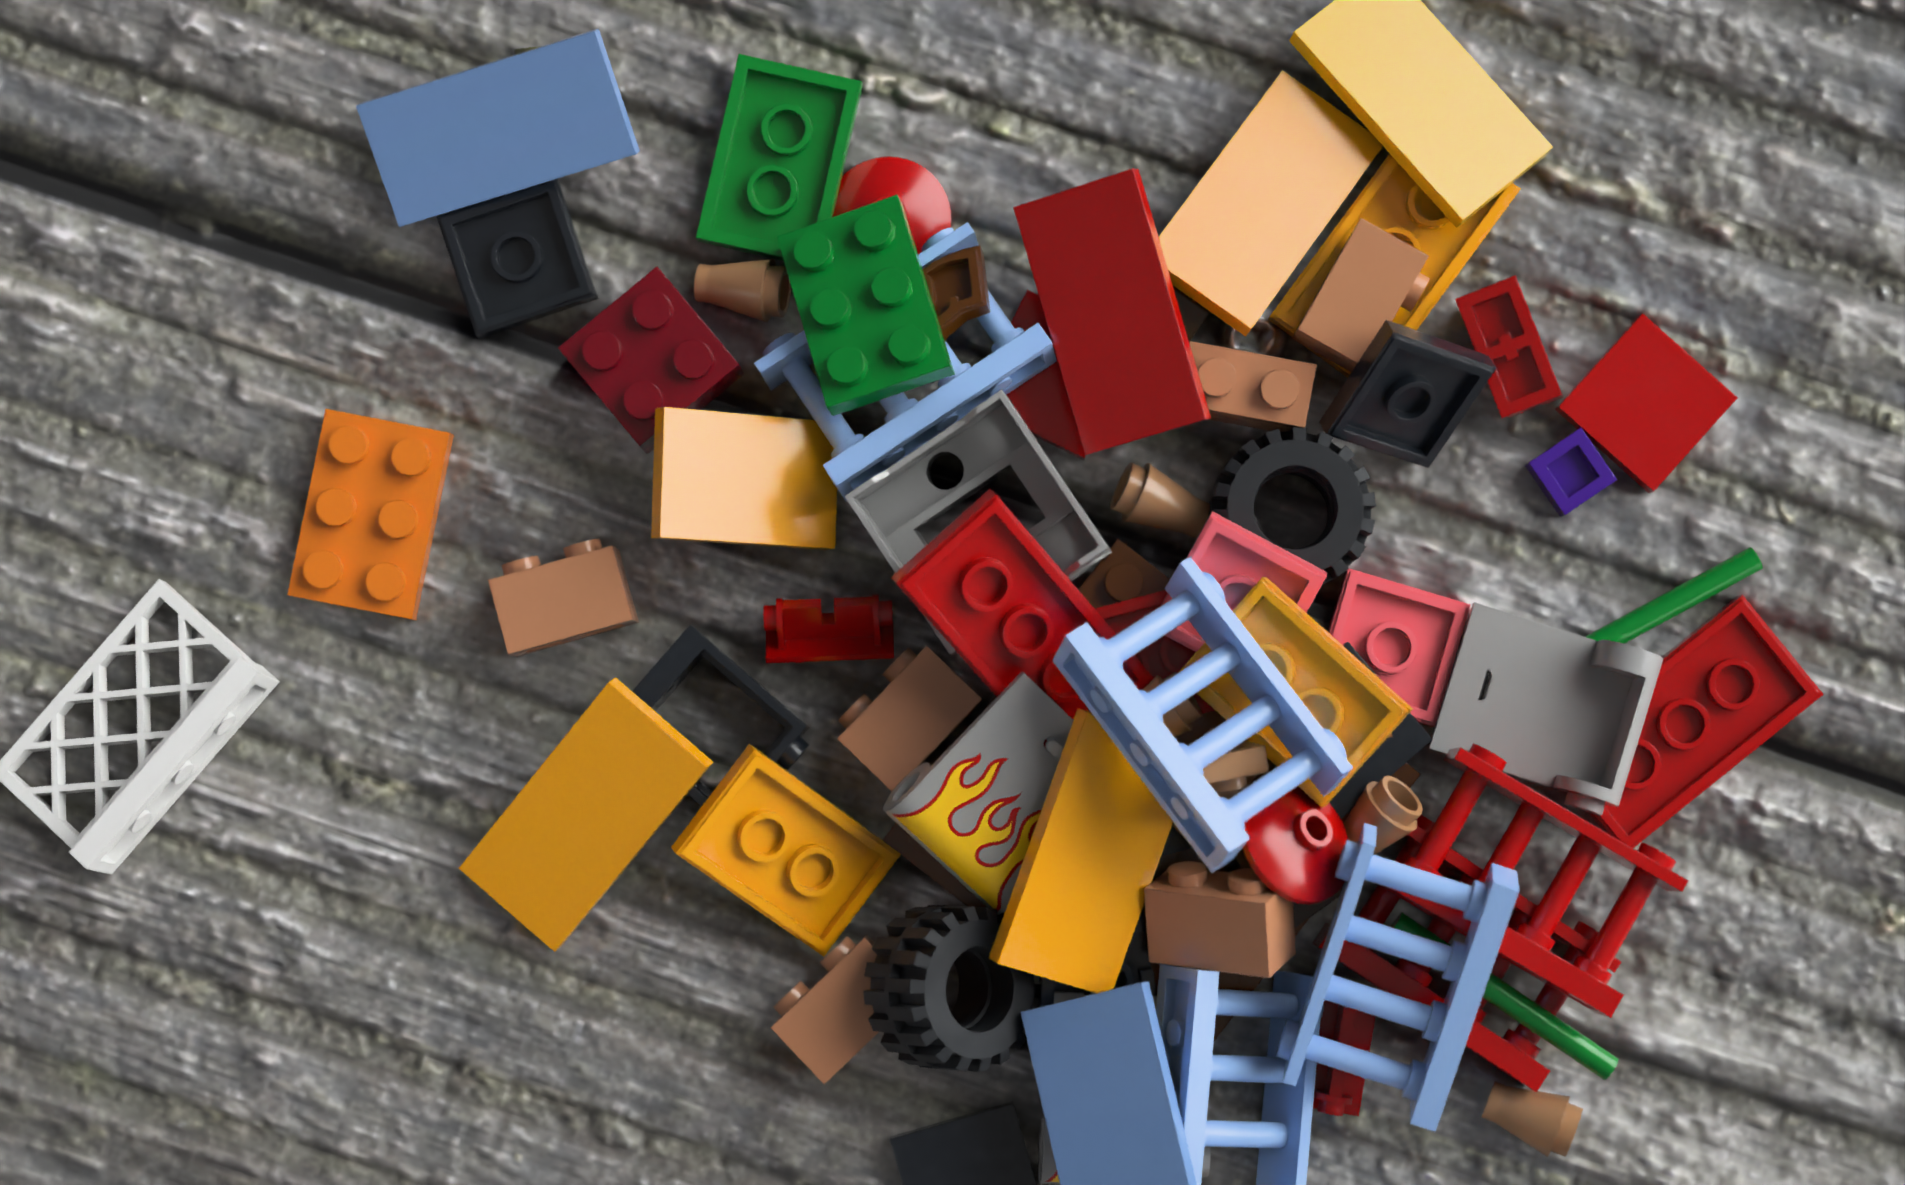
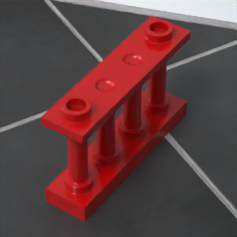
M1472 744L1469 751L1461 747L1449 749L1444 761L1464 773L1415 858L1408 856L1404 865L1443 876L1437 871L1486 786L1506 796L1520 806L1477 881L1485 883L1491 863L1514 870L1542 819L1576 837L1575 842L1528 924L1521 922L1516 931L1507 926L1497 956L1594 1013L1611 1018L1624 995L1607 985L1612 977V974L1607 971L1654 887L1658 885L1666 891L1683 892L1688 880L1672 871L1676 861L1662 851L1646 843H1641L1638 850H1635L1502 772L1507 762L1493 752L1477 744ZM1601 852L1633 872L1585 957L1577 955L1575 961L1571 964L1550 952L1555 944L1551 936L1595 858ZM1376 884L1465 937L1467 936L1472 921L1463 918L1464 911Z
M1420 815L1416 819L1417 828L1404 836L1407 842L1394 861L1404 864L1408 856L1415 858L1434 822ZM1451 848L1442 862L1461 875L1458 882L1471 886L1474 880H1478L1483 869ZM1377 886L1358 917L1384 924L1400 898ZM1518 893L1513 907L1515 912L1507 926L1516 931L1521 922L1528 924L1538 906ZM1434 918L1427 927L1429 931L1449 943L1456 932ZM1560 921L1552 936L1569 947L1562 959L1573 964L1577 955L1585 957L1598 931L1581 921H1578L1573 929ZM1328 923L1324 924L1312 943L1320 950L1323 948L1330 927ZM1344 940L1338 962L1380 990L1429 1006L1433 1000L1444 1003L1443 998L1427 988L1433 979L1428 974L1432 968L1399 958L1395 966L1375 954L1373 952L1374 949ZM1496 956L1491 973L1503 979L1512 964ZM1614 958L1607 971L1615 973L1621 961ZM1545 984L1534 1002L1556 1016L1568 997ZM1482 998L1466 1047L1522 1085L1537 1092L1551 1071L1535 1060L1541 1051L1536 1046L1541 1037L1519 1023L1515 1031L1508 1028L1501 1038L1481 1024L1487 1015L1482 1009L1488 1002Z

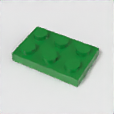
M738 54L697 230V241L784 261L777 236L833 217L862 93V81Z
M898 195L777 236L826 407L832 416L955 375L905 210Z

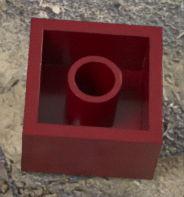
M658 266L558 347L646 454L654 449L655 409L672 407L702 410L744 375L738 362Z

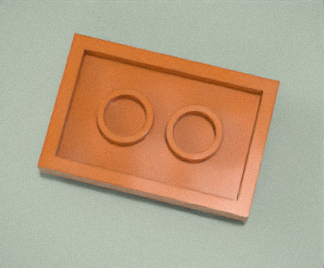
M325 409L287 595L416 621L454 435L449 432Z

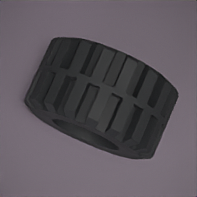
M1293 427L1290 431L1280 432L1279 429L1266 432L1262 437L1256 440L1252 439L1242 446L1226 463L1212 488L1214 491L1209 502L1210 510L1208 516L1213 511L1271 542L1261 532L1255 520L1254 501L1258 491L1268 480L1282 474H1292L1307 479L1318 488L1325 500L1327 507L1326 527L1320 537L1308 546L1297 549L1281 548L1326 571L1327 576L1323 582L1325 584L1340 576L1349 569L1348 567L1355 560L1359 559L1366 548L1364 543L1367 537L1373 532L1375 520L1371 519V509L1376 506L1375 493H1369L1366 481L1370 477L1364 466L1359 469L1351 459L1355 454L1346 445L1339 448L1331 442L1333 437L1323 432L1313 435L1306 433L1307 428Z
M947 905L914 907L905 911V918H894L886 926L889 934L888 937H877L872 947V950L877 954L875 962L866 963L864 976L871 978L870 990L863 991L864 1004L872 1005L874 1013L868 1018L872 1030L884 1032L880 1043L888 1052L899 1053L898 1060L924 1068L980 1072L989 1070L990 1064L1001 1065L1010 1059L1009 1048L1020 1049L1027 1039L1023 1032L1024 1025L1021 1012L1031 1010L1034 998L1039 999L1040 984H1034V974L997 964L989 958L1003 919V915H997V910L988 907ZM954 963L959 978V991L955 1006L950 1012L946 999V982L951 966Z

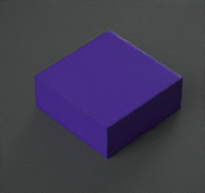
M1582 428L1577 429L1525 464V467L1560 517L1568 514L1617 480Z

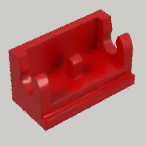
M1516 275L1455 299L1475 351L1488 355L1496 366V370L1488 380V385L1502 419L1519 415L1541 404H1548L1564 398Z

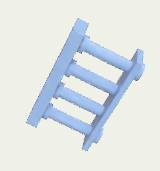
M967 222L955 231L953 228H946L931 236L922 246V252L918 254L922 269L948 254L978 246L975 232ZM988 291L990 313L977 317V320L994 343L991 347L993 353L973 366L969 363L962 364L948 343L945 342L955 375L940 379L938 382L939 388L919 402L915 398L908 399L904 392L879 400L887 412L884 418L886 423L866 437L863 434L855 435L842 414L832 416L827 409L819 380L809 367L814 362L804 330L797 335L794 333L784 334L772 341L763 351L764 357L754 364L771 391L785 381H789L834 448L831 453L833 459L825 463L823 467L843 499L847 501L844 497L845 495L900 461L962 419L972 409L1000 390H1003L1007 395L1057 362L1053 343L1040 324L1036 323L1026 331L1021 327L1014 328Z
M1189 557L1179 564L1165 587V590L1172 598L1170 601L1109 640L1104 637L1098 638L1086 622L1065 636L1052 661L1211 873L1231 861L1250 839L1244 831L1245 821L1308 778L1311 779L1320 793L1326 796L1339 785L1353 767L1347 761L1345 749L1338 737L1330 730L1320 726L1227 605L1224 592L1217 580L1211 574L1202 572L1193 559ZM1189 620L1212 651L1150 692L1138 690L1123 671L1122 662ZM1229 672L1252 704L1189 746L1183 743L1179 744L1163 724L1162 715ZM1269 725L1293 757L1229 800L1224 797L1219 798L1204 778L1203 768Z
M1364 823L1358 843L1347 839L1344 843L1336 868L1335 878L1344 880L1345 883L1299 1020L1296 1022L1286 1019L1277 1046L1276 1057L1285 1059L1283 1083L1295 1087L1304 1060L1307 1059L1402 1090V1097L1410 1099V1124L1436 1132L1519 893L1518 873L1516 870L1491 863L1485 883L1474 880L1471 886L1373 855L1376 847L1377 827ZM1364 880L1464 911L1463 918L1472 921L1465 942L1461 943L1454 940L1451 946L1353 915ZM1344 940L1443 971L1442 978L1451 981L1444 1003L1433 1000L1429 1006L1333 975ZM1324 1000L1422 1031V1038L1430 1040L1424 1061L1421 1062L1413 1059L1409 1065L1313 1034Z
M1160 964L1156 1014L1197 1185H1201L1204 1147L1259 1148L1256 1185H1306L1317 1063L1307 1059L1304 1060L1295 1087L1283 1083L1285 1059L1276 1057V1050L1286 1019L1298 1022L1313 976L1277 971L1274 974L1273 992L1218 989L1219 971ZM1323 1004V1006H1322V1009H1321V1012H1320V1015H1319V1018H1318V1021H1317V1024H1316V1027H1315V1030H1314V1033H1313V1034L1318 1035V1036H1319V1031H1320V1020H1321V1017H1322V1015H1323L1324 1004ZM1216 1015L1270 1018L1267 1057L1212 1054ZM1210 1081L1265 1083L1261 1122L1207 1120Z

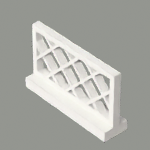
M158 579L1 758L0 782L71 848L69 853L84 868L112 875L280 681L262 665L253 662L168 583ZM166 602L178 613L179 640L149 643V619ZM192 627L204 638L192 639ZM135 636V644L127 645ZM215 647L230 660L212 682L193 683L192 649ZM179 650L180 685L150 687L149 653ZM136 654V689L107 691V667L117 656ZM93 684V692L85 693ZM193 693H202L194 702ZM180 695V719L171 730L151 732L150 697ZM137 698V733L108 736L107 701ZM93 702L94 737L65 739V715L75 704ZM51 732V741H43ZM160 741L151 751V742ZM137 743L138 767L128 779L109 780L108 745ZM94 747L95 782L66 784L65 749ZM51 751V786L30 787L15 773L33 752ZM118 789L116 793L109 799V790ZM95 791V817L79 833L66 821V794ZM52 795V807L41 796Z

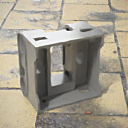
M1000 390L976 406L962 419L900 461L844 496L896 573L927 545L920 532L916 530L931 519H938L996 480L998 478L996 475L1011 465L1046 517L1027 531L1070 581H1073L1098 564L1103 558L1105 559L1113 553L1003 390ZM943 455L957 456L964 466V475L961 482L949 490L938 489L930 477V469L933 462ZM926 618L949 654L957 653Z

